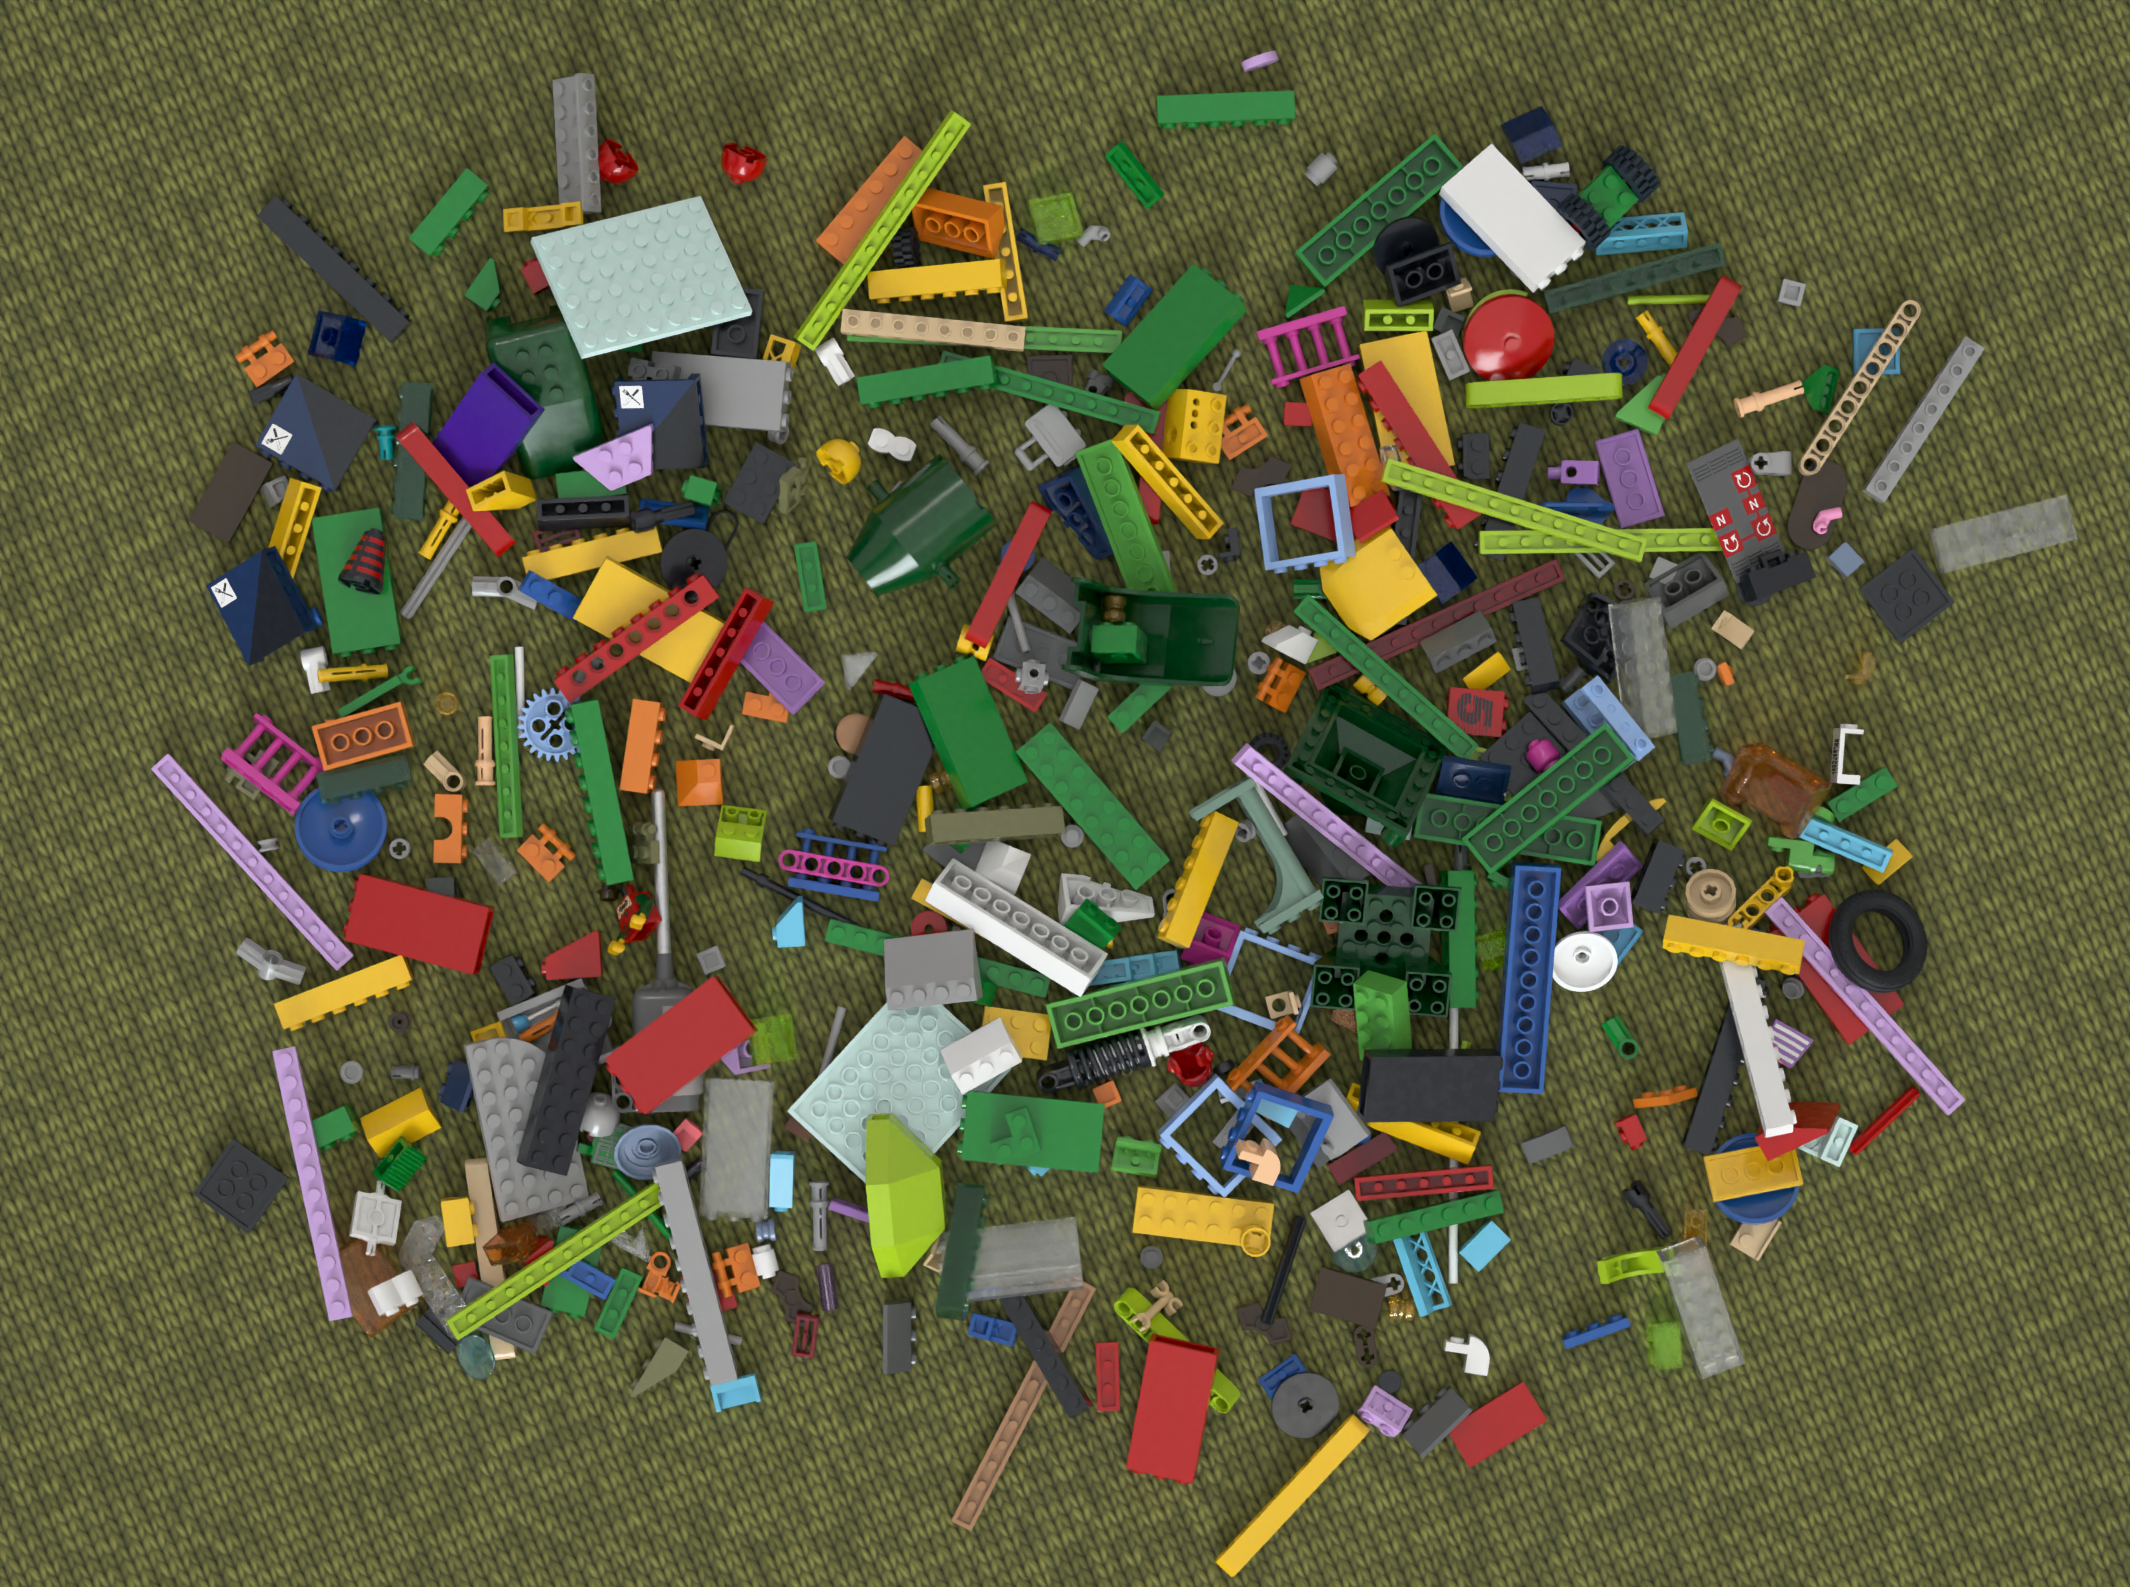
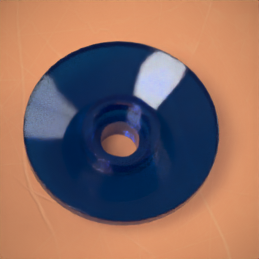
M1621 339L1611 343L1602 356L1604 373L1622 374V385L1637 382L1647 369L1648 360L1644 349L1637 342L1629 339ZM1623 358L1628 362L1626 367L1620 365V360Z

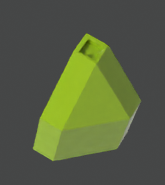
M893 1113L869 1114L866 1125V1194L871 1247L881 1278L904 1277L945 1230L948 1222L942 1160Z

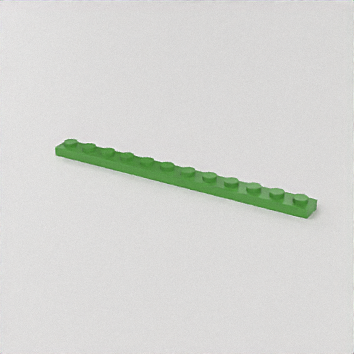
M1023 326L1026 327L1024 350L1112 354L1122 342V331ZM847 335L848 342L968 347Z

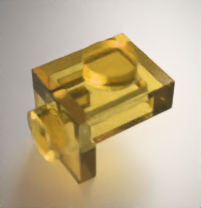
M1860 652L1859 675H1845V679H1851V684H1865V680L1872 679V671H1875L1876 658L1872 657V652Z

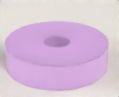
M1270 51L1243 61L1242 66L1244 72H1249L1273 64L1279 58L1276 51Z

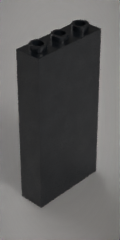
M882 692L879 693L828 816V819L833 821L832 826L844 831L846 827L853 829V834L863 839H866L867 835L875 838V843L883 847H887V844L895 845L935 749L933 740L918 707Z
M1494 1048L1364 1050L1357 1115L1365 1123L1494 1121L1495 1113L1498 1112L1497 1093L1501 1088L1499 1076L1500 1070L1503 1068V1058Z

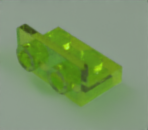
M1506 928L1475 937L1483 970H1494L1504 963Z

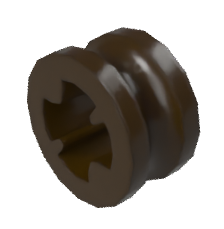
M1622 579L1615 583L1613 592L1617 598L1625 600L1633 596L1635 587L1630 580ZM1623 583H1626L1627 588L1630 589L1629 594L1625 593V596H1622L1621 591L1618 590L1619 585L1623 586Z

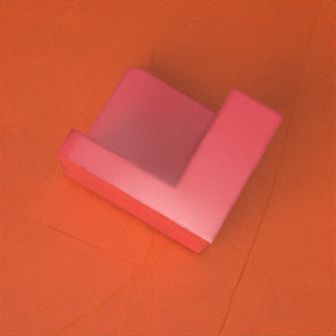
M687 1117L673 1133L678 1137L681 1149L687 1152L704 1131Z

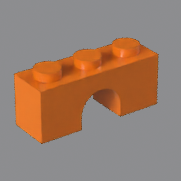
M435 794L434 817L448 819L452 824V833L447 839L434 840L433 863H464V859H467L468 846L464 845V836H468V822H464V816L469 810V800L465 799V794Z

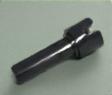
M691 501L655 511L644 508L631 512L630 521L633 531L638 534L654 530L656 524L693 515L695 508Z
M1640 1180L1632 1182L1630 1186L1632 1189L1628 1190L1625 1188L1622 1191L1623 1196L1632 1208H1639L1661 1239L1668 1238L1672 1234V1230L1650 1202L1651 1194Z

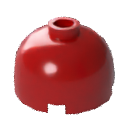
M609 138L598 147L600 180L603 182L608 181L612 184H623L638 173L639 167L629 152L625 155L620 150L623 147L622 145Z
M737 143L724 144L721 166L724 172L730 176L732 182L743 184L744 181L750 182L762 175L768 158L765 159V154L749 146H745V149L737 148Z

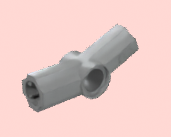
M473 576L472 596L506 597L534 610L539 604L535 599L520 592L518 588L522 582L511 577ZM509 580L513 584V590L506 594L502 591V584Z
M249 938L242 942L236 954L258 968V975L265 980L279 978L300 985L306 967L284 960L282 955L275 950L266 951Z

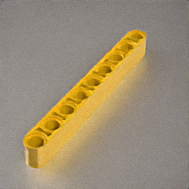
M1354 1414L1350 1415L1215 1560V1563L1230 1577H1234L1360 1443L1370 1429Z

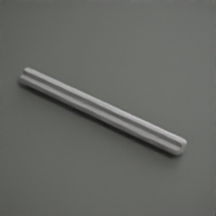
M464 517L461 518L400 611L401 615L407 619L413 617L472 527Z

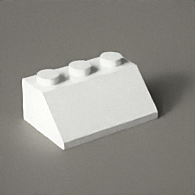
M1001 1017L940 1050L948 1070L962 1095L1021 1063L1023 1057Z

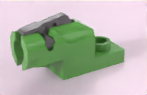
M1766 836L1765 845L1771 846V851L1784 852V848H1787L1785 865L1796 871L1800 878L1829 877L1833 875L1835 866L1834 853H1828L1819 849L1813 851L1814 843L1807 840Z

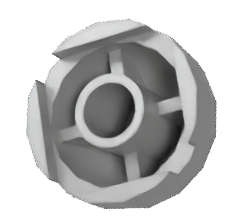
M602 1092L590 1093L580 1131L583 1132L584 1129L590 1132L589 1135L593 1137H605L613 1134L615 1128L620 1124V1112L613 1107L612 1096Z

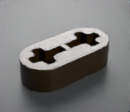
M1358 1325L1353 1331L1356 1357L1362 1367L1370 1368L1378 1360L1374 1332L1372 1328ZM1361 1329L1370 1332V1335L1366 1336L1367 1344H1363L1362 1338L1357 1337V1334L1361 1333ZM1367 1347L1369 1354L1374 1355L1373 1358H1370L1369 1363H1366L1364 1359L1361 1360V1356L1365 1354L1364 1348Z

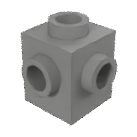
M1033 659L1023 662L1020 668L1016 669L1015 682H1018L1017 690L1028 694L1040 693L1044 685L1047 686L1049 672H1045L1046 664H1040V661ZM1030 674H1035L1037 677H1031Z

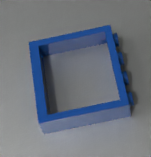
M1255 1081L1252 1089L1246 1093L1244 1107H1240L1237 1113L1235 1127H1231L1229 1130L1226 1146L1221 1148L1222 1153L1219 1159L1221 1160L1222 1168L1252 1178L1249 1170L1250 1165L1247 1162L1235 1159L1237 1154L1235 1146L1238 1139H1244L1261 1100L1264 1099L1316 1117L1290 1175L1286 1176L1279 1173L1274 1183V1186L1299 1193L1334 1118L1332 1107Z

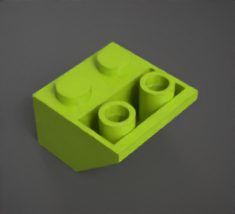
M722 805L716 832L714 856L760 862L767 810Z

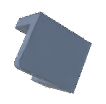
M1846 542L1826 557L1844 578L1848 577L1864 562Z

